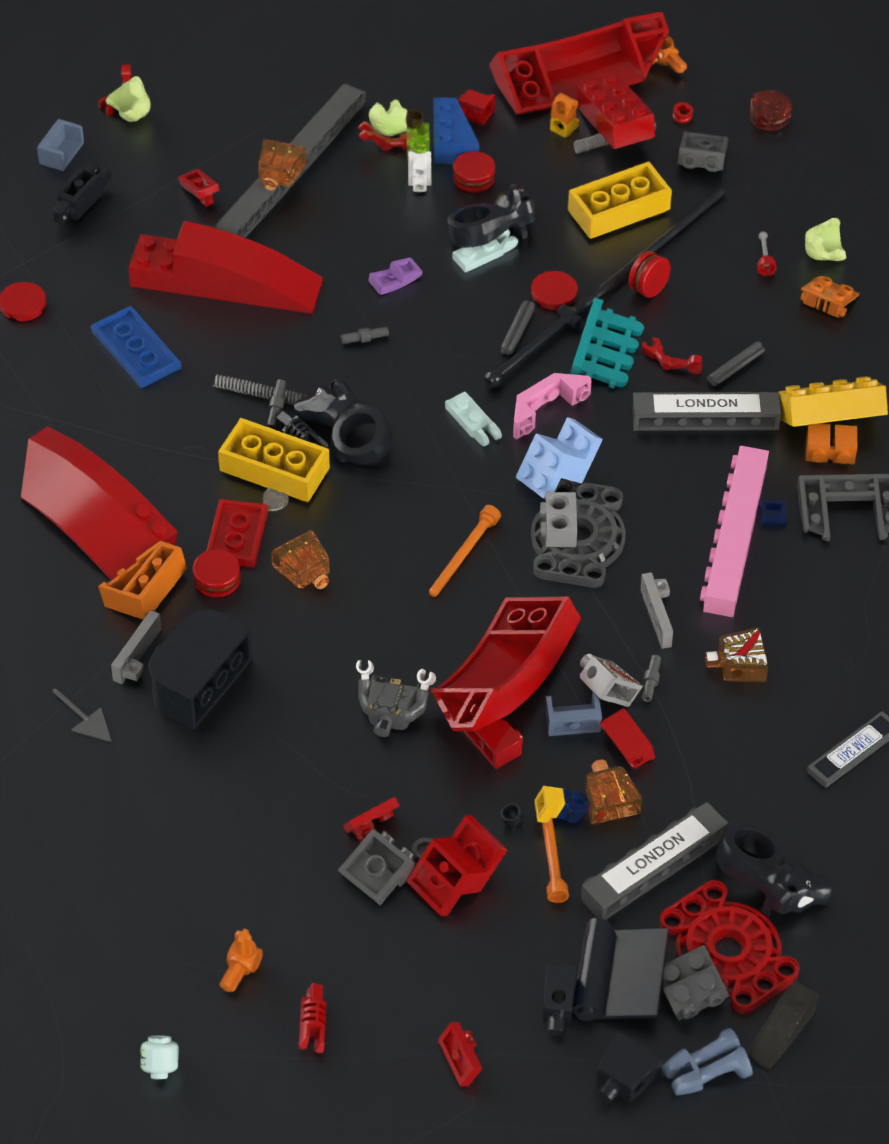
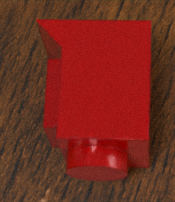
M470 89L465 94H462L458 103L466 119L484 125L495 111V94L486 96Z

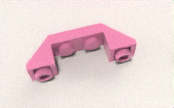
M554 373L518 394L514 415L513 437L517 440L523 435L531 433L535 429V411L548 401L556 399L558 395H561L572 406L586 400L591 395L592 379L589 376Z

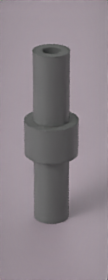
M387 326L370 330L367 327L358 329V332L342 334L340 337L342 344L356 341L364 343L370 342L373 338L389 336Z
M281 379L277 380L274 396L270 398V414L267 426L271 428L277 427L278 419L276 417L284 407L285 400L283 396L286 381Z
M658 655L651 656L649 668L644 674L643 683L645 685L642 700L645 702L652 700L654 688L659 682L660 673L658 671L661 657Z

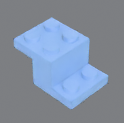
M567 417L557 439L535 434L516 478L544 499L546 492H555L561 478L582 483L603 439L575 419Z

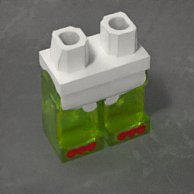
M423 123L421 127L411 129L407 126L408 185H413L414 192L427 191V185H431L429 123Z

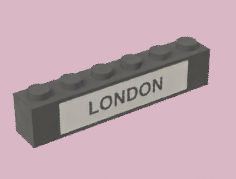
M779 392L633 393V431L779 430L781 418Z
M708 802L700 807L692 808L684 818L671 822L666 830L658 835L650 836L645 844L639 848L631 849L624 858L618 862L610 863L597 876H591L586 879L582 885L581 901L598 919H608L720 843L728 828V822Z

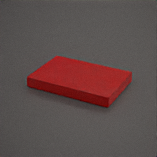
M219 499L206 551L213 549L228 551L238 559L240 566L255 568L269 511L268 505Z

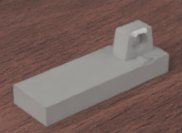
M652 572L642 574L640 590L661 648L672 647L673 629L662 602V598L670 595L668 582L666 579H654Z
M150 610L111 664L113 681L123 684L126 678L137 681L144 671V665L139 660L161 631L159 613Z

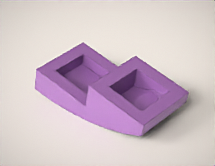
M410 257L392 261L390 269L370 273L368 281L382 295L411 283L419 278L423 271Z

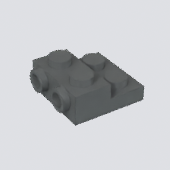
M684 131L679 149L678 164L690 169L701 167L712 172L723 170L729 137Z
M372 829L338 871L377 904L381 905L397 885L401 887L406 882L416 866L413 861L416 857L405 847L401 850L395 847L396 841L385 831L380 835Z
M705 945L665 964L662 988L678 1020L692 1018L698 1014L699 1010L708 1006H717L724 1001V998L729 997Z

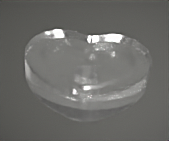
M270 488L263 494V503L268 505L269 511L279 510L289 502L287 494Z

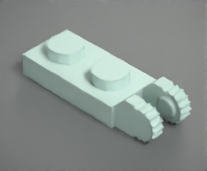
M507 229L502 235L488 244L477 247H463L454 251L453 260L466 273L515 248L518 244V239L515 236L509 237L510 231Z
M466 392L445 401V408L483 447L489 444V439L486 433H484L485 431L495 440L502 438L501 431L497 425L492 422Z

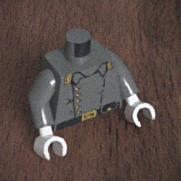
M358 660L356 669L361 673L358 689L359 701L363 712L368 715L370 723L375 725L374 733L376 735L387 737L391 728L404 730L410 722H413L426 711L430 695L428 688L436 681V675L433 672H430L428 680L425 681L426 670H419L417 680L420 683L376 675L369 679V674L374 670L373 663L368 660V669L362 671V662Z

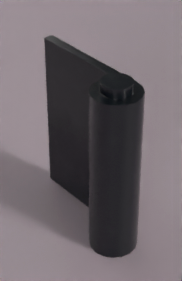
M594 918L586 921L572 1012L582 1021H591L593 1019L658 1018L669 937L668 928L614 930L611 923L603 919Z

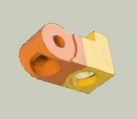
M563 93L557 95L552 104L551 131L567 138L579 127V119L576 118L577 100ZM562 123L564 129H561L558 126Z

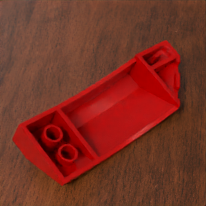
M663 12L631 17L569 38L498 52L489 65L497 86L517 115L552 108L555 98L560 93L576 100V84L588 79H597L604 77L606 74L616 73L628 86L644 81L669 33V29Z
M46 427L29 438L21 500L23 499L58 526L92 559L110 580L118 576L117 572L122 568L126 570L135 564L138 556L159 541L176 546L178 531L129 481L92 451L50 427Z
M511 597L504 599L487 632L471 655L445 682L437 688H430L453 731H477L509 715L537 690L556 665L581 620L569 597Z

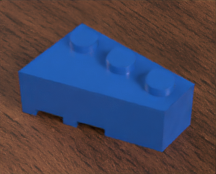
M434 98V164H454L455 159L459 155L469 151H479V143L457 99Z

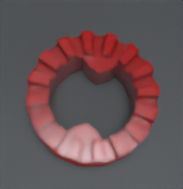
M678 103L673 108L672 117L678 123H687L692 119L693 108L688 103Z

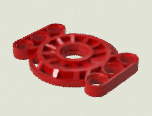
M711 880L665 909L661 913L659 927L660 929L668 928L669 936H677V958L682 956L681 946L686 947L687 954L705 945L728 995H731V1007L737 1013L747 1014L793 984L798 978L799 964L792 957L781 956L779 935L767 917L748 905L726 902L727 888L725 884L717 880ZM718 890L722 896L718 899H712L707 895V892ZM694 903L700 906L701 910L697 913H692L686 909V906ZM669 917H673L680 924L670 927L664 921ZM771 937H773V939H774V941H775L776 948H775L774 946H772V938H771ZM731 938L741 945L742 952L734 957L723 956L715 950V945L721 939ZM781 966H789L793 969L794 973L786 976L779 972V968ZM761 980H767L773 987L769 990H763L758 987L757 983ZM744 994L750 997L751 1002L743 1005L737 1002L736 997Z

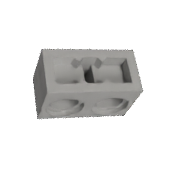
M546 492L545 502L540 503V517H545V522H541V537H546V547H576V492Z

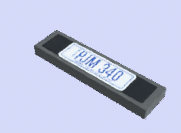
M883 711L810 764L807 767V773L826 789L889 741V716Z

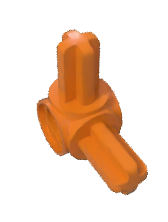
M667 36L652 64L670 65L680 74L687 68V64L678 56L679 52L674 47L672 38Z
M247 929L235 933V941L229 949L227 955L229 968L220 982V987L226 992L235 991L243 975H248L250 972L254 973L261 962L263 950L256 947Z

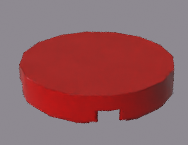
M544 272L533 280L531 286V295L534 302L536 303L537 301L540 307L549 310H558L563 304L568 306V304L574 303L578 294L576 281L564 272Z
M14 283L6 287L0 294L1 312L9 319L10 317L16 318V321H28L40 316L47 304L45 292L34 283Z

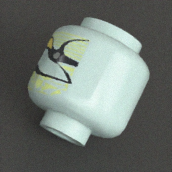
M149 1036L148 1041L141 1045V1069L151 1073V1078H168V1073L174 1072L178 1068V1045L171 1041L170 1036Z

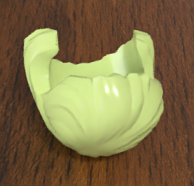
M137 76L122 84L112 94H109L105 100L107 105L117 109L119 115L130 122L139 120L150 110V99L145 92L142 81Z
M398 100L390 102V108L387 112L378 102L370 109L369 119L377 134L392 137L403 134L409 129L405 121L407 110L400 105Z
M831 218L806 232L805 250L811 258L821 261H842L846 259V252L843 250L840 241V221L838 218Z

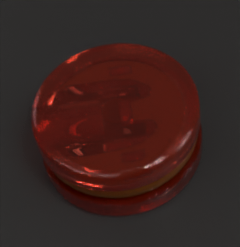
M773 90L761 91L751 99L750 121L754 126L762 130H780L790 121L791 101L781 92Z

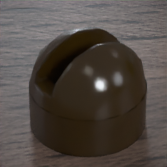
M417 109L408 110L405 118L407 126L411 129L421 127L424 121L423 112Z

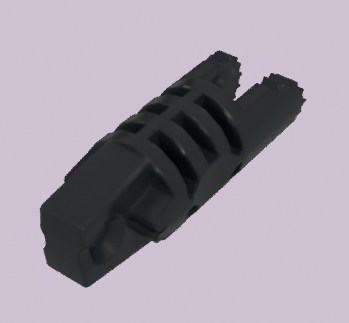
M282 411L276 417L284 426L282 429L283 433L311 443L316 441L325 448L329 445L326 440L305 424L297 415L291 418Z

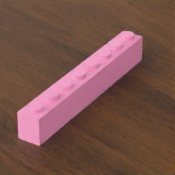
M740 446L738 455H733L731 469L734 470V474L729 473L726 487L730 488V491L724 492L722 506H726L725 510H720L718 524L721 525V529L716 528L713 543L717 544V547L711 548L709 562L713 564L712 567L707 566L704 581L708 582V586H702L700 601H704L703 612L734 617L769 456V451Z

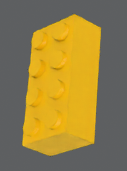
M646 162L569 190L568 211L591 239L670 210L672 190L651 163Z
M858 377L856 382L848 383L845 379L834 380L833 385H824L822 382L810 383L809 388H800L799 385L785 387V391H778L781 420L791 426L888 415L886 386L877 380H871V377Z
M243 418L239 419L218 451L220 471L305 502H309L330 469L328 448Z

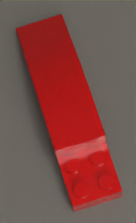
M187 221L183 222L178 239L140 234L129 264L131 287L313 314L323 282V277L271 248L230 232Z

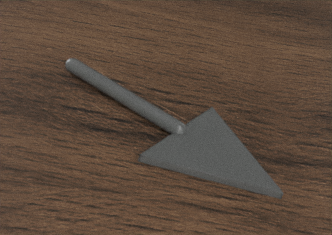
M58 689L53 690L57 697L83 719L81 723L71 729L72 732L112 743L101 708L88 717Z

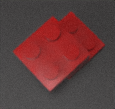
M467 815L463 818L452 837L432 839L406 882L441 917L448 916L461 895L481 892L507 852V849L472 815Z

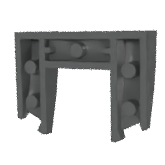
M889 474L799 475L797 493L805 533L809 530L822 535L823 540L830 541L827 501L872 500L879 540H884L888 537Z

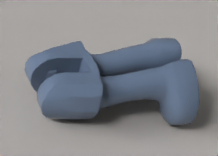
M730 1028L723 1030L717 1040L696 1052L689 1054L686 1049H682L662 1066V1070L667 1078L678 1077L671 1085L676 1095H684L702 1090L704 1083L726 1072L735 1071L740 1078H747L753 1074L748 1056L744 1048L740 1047L737 1035ZM728 1054L705 1067L698 1068V1065L716 1056Z

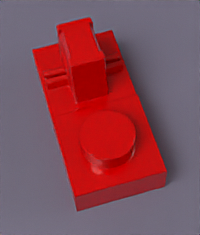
M196 169L178 177L180 185L199 198L200 202L206 207L214 204L213 193L218 192L219 187L205 173Z
M393 797L350 820L343 827L346 833L352 831L361 843L372 829L375 830L372 821L379 819L381 823L394 816L392 810L400 805L396 798Z
M451 1022L438 1041L459 1086H469L482 1070L473 1050L477 1044L470 1031H463L459 1022Z

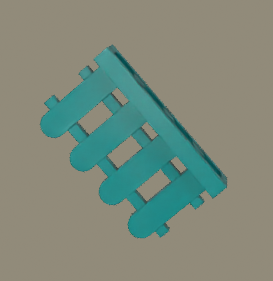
M594 298L570 374L589 376L590 378L608 383V387L613 389L615 386L624 387L628 382V375L620 371V369L629 370L634 362L633 358L625 354V352L635 353L639 346V342L630 336L642 335L644 325L636 321V317H623L612 313L613 310L607 308V311L602 310L603 300ZM607 328H611V329H614V330L623 332V333H625V335H622V334H619V333H616V332L607 330ZM602 344L619 349L620 351L618 352L615 350L602 347ZM597 361L614 366V369L597 364Z

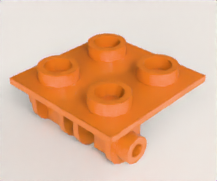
M818 276L801 288L803 293L800 300L806 305L813 308L816 307L818 310L822 307L825 300L822 311L826 312L828 310V314L838 318L839 316H845L847 309L844 307L857 298L860 293L853 291L854 289L848 285H838L833 283L832 279L828 277Z

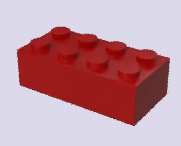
M616 73L606 74L604 77L588 79L576 84L577 108L614 149L655 137L654 113Z

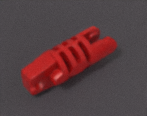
M312 983L306 992V997L303 996L301 1000L299 1048L305 1050L309 1043V1037H314V1051L322 1054L325 1043L326 1001H323V986Z

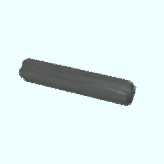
M525 300L522 302L501 345V352L510 356L514 353L534 311V303L532 301Z
M760 342L752 344L709 374L707 377L708 381L712 386L720 384L765 351L764 347Z

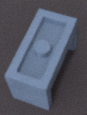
M58 119L37 147L39 164L64 171L84 143L82 126Z
M594 692L592 693V704L553 707L551 696L545 697V716L549 736L601 732L600 722H602L600 701Z

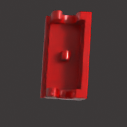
M624 708L600 722L601 728L610 737L632 769L655 759L652 744Z

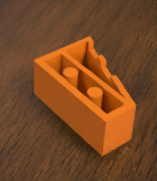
M159 541L138 556L136 563L126 570L124 568L119 570L116 578L109 583H101L98 588L104 606L144 620L150 610L155 611L186 571L187 566L181 547Z

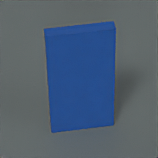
M132 306L91 325L93 334L140 388L182 368L179 359Z

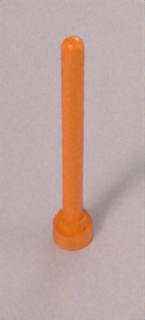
M492 505L484 506L479 513L480 522L429 589L430 596L436 597L441 592L485 530L495 526L500 520L501 513L496 507Z
M550 818L548 823L542 822L550 873V881L546 891L550 902L561 903L569 898V889L567 883L561 879L553 819Z

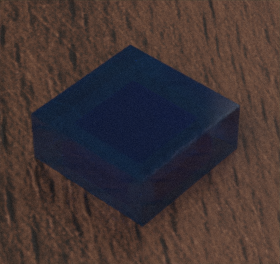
M760 500L761 525H786L785 500Z

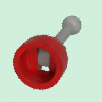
M766 232L759 234V239L762 241L763 256L758 260L757 267L761 275L770 276L776 272L777 268L774 258L768 256L766 244L768 234Z

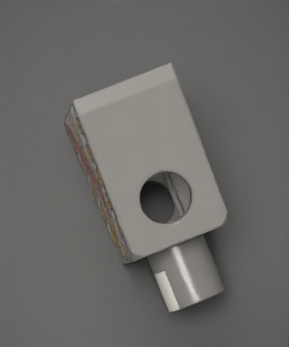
M586 654L580 661V666L584 668L580 674V679L602 700L629 707L643 687L632 676L610 660Z

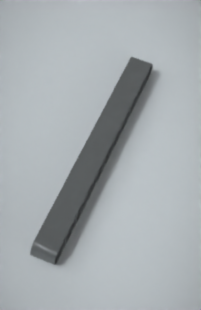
M348 84L342 85L277 157V159L306 164L296 174L291 184H277L274 190H268L265 188L268 182H266V178L262 177L261 174L219 220L216 229L245 238L359 112L366 101V92Z

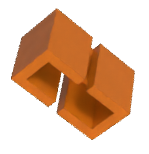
M809 424L806 433V461L828 463V459H831L832 463L855 464L857 426L835 425V438H833L832 446H830V424Z

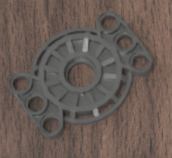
M560 479L556 490L565 488L569 492H576L577 527L586 529L590 537L584 540H577L576 547H546V537H541V522H545V517H540L539 511L531 527L532 545L538 554L534 559L533 573L536 577L543 580L591 588L600 587L605 582V568L619 557L625 545L626 530L622 519L616 512L622 506L623 493L618 488L587 482L578 483L567 479ZM589 492L593 494V497L583 498L581 494ZM614 496L618 500L616 502H608L605 498ZM539 523L540 528L535 532L536 526ZM617 537H621L619 546L616 543ZM536 540H540L542 549L539 547ZM611 552L614 553L611 557L605 560V558H607L611 554ZM546 563L551 568L549 570H541L538 566ZM571 567L576 572L574 574H566L563 572V569ZM598 572L601 576L599 578H590L588 573Z

